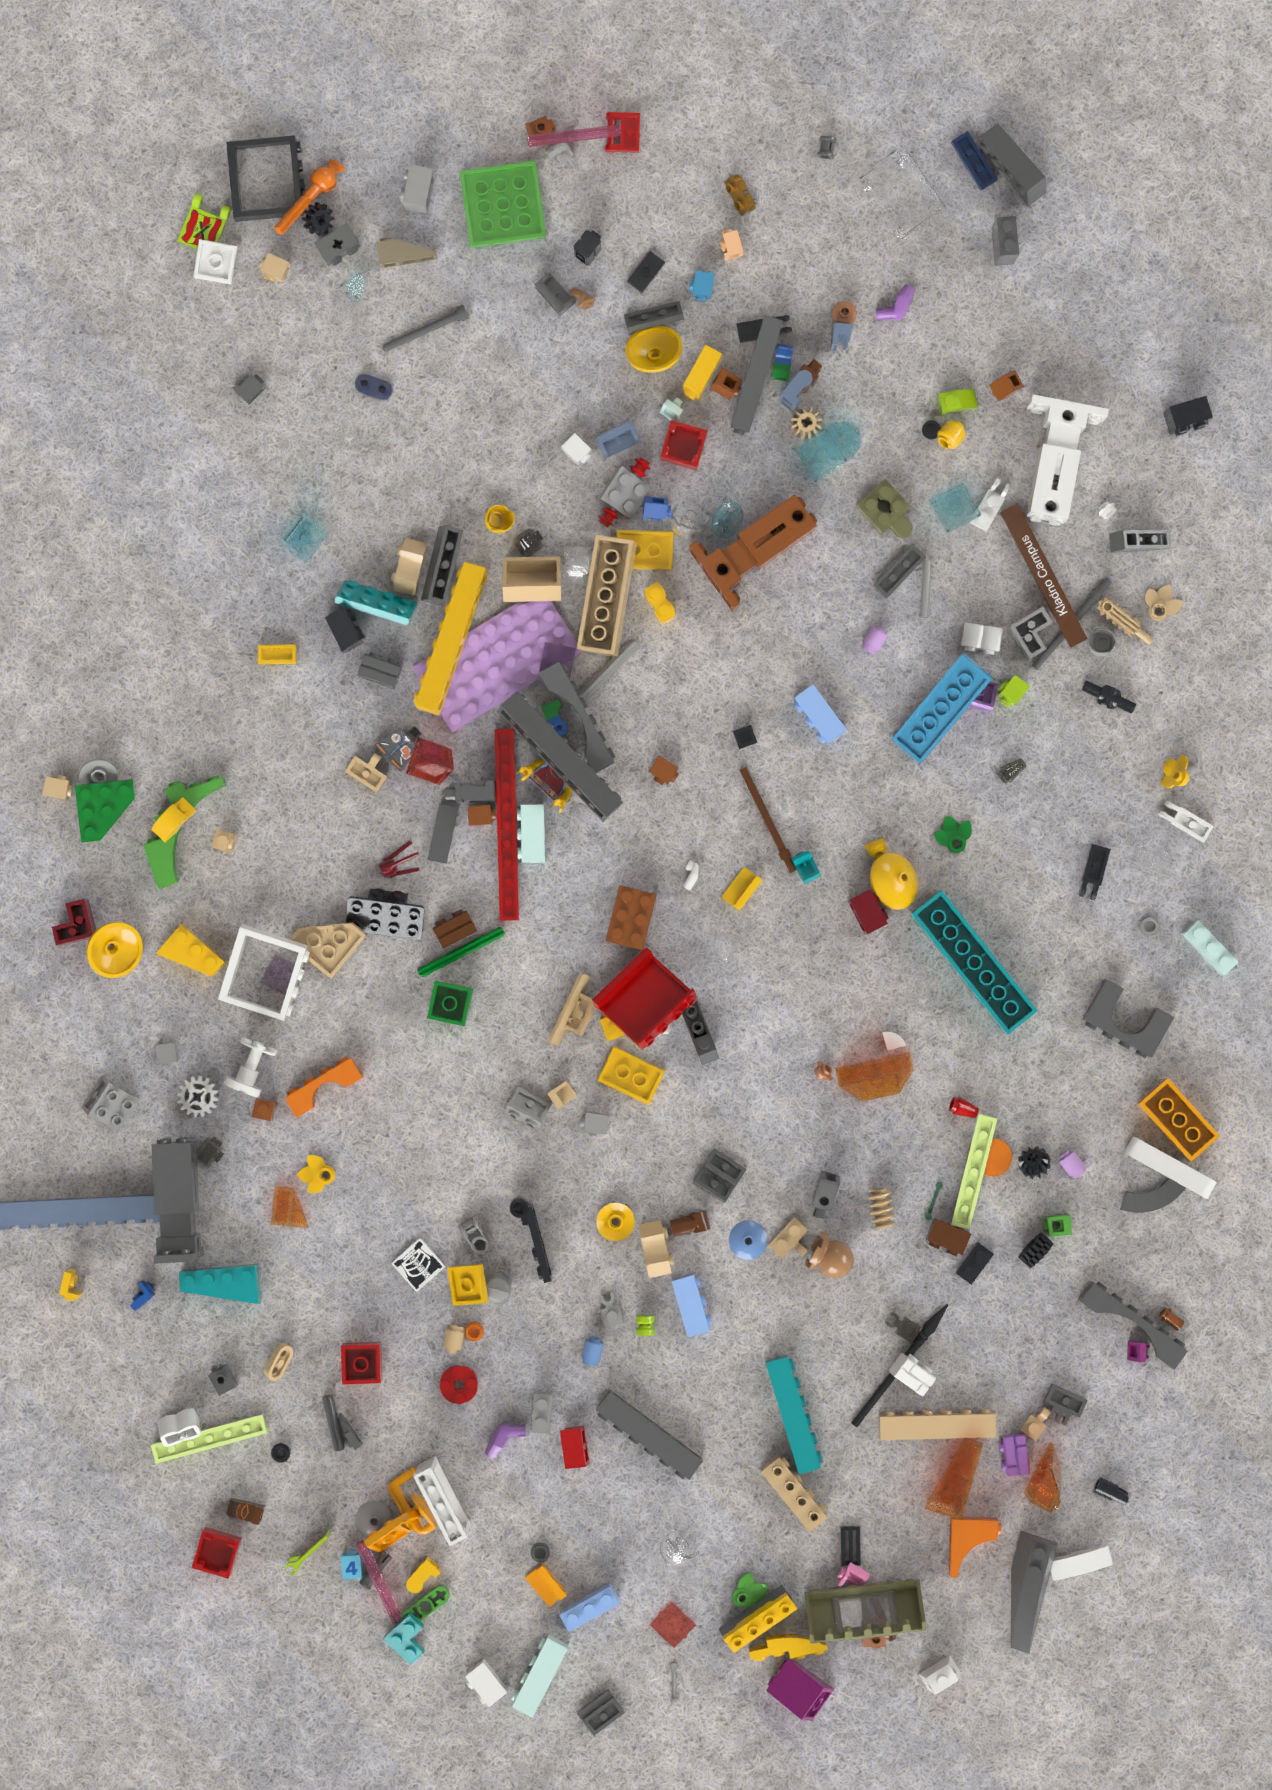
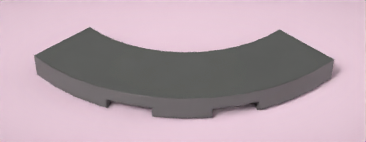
M1168 1178L1160 1187L1152 1191L1143 1193L1126 1191L1120 1210L1135 1213L1158 1210L1177 1199L1186 1187Z

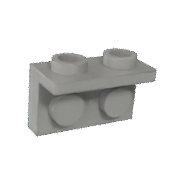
M517 1087L505 1112L512 1119H519L524 1122L529 1128L539 1129L552 1104Z

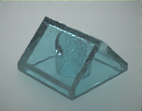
M303 512L280 540V543L306 563L329 533Z

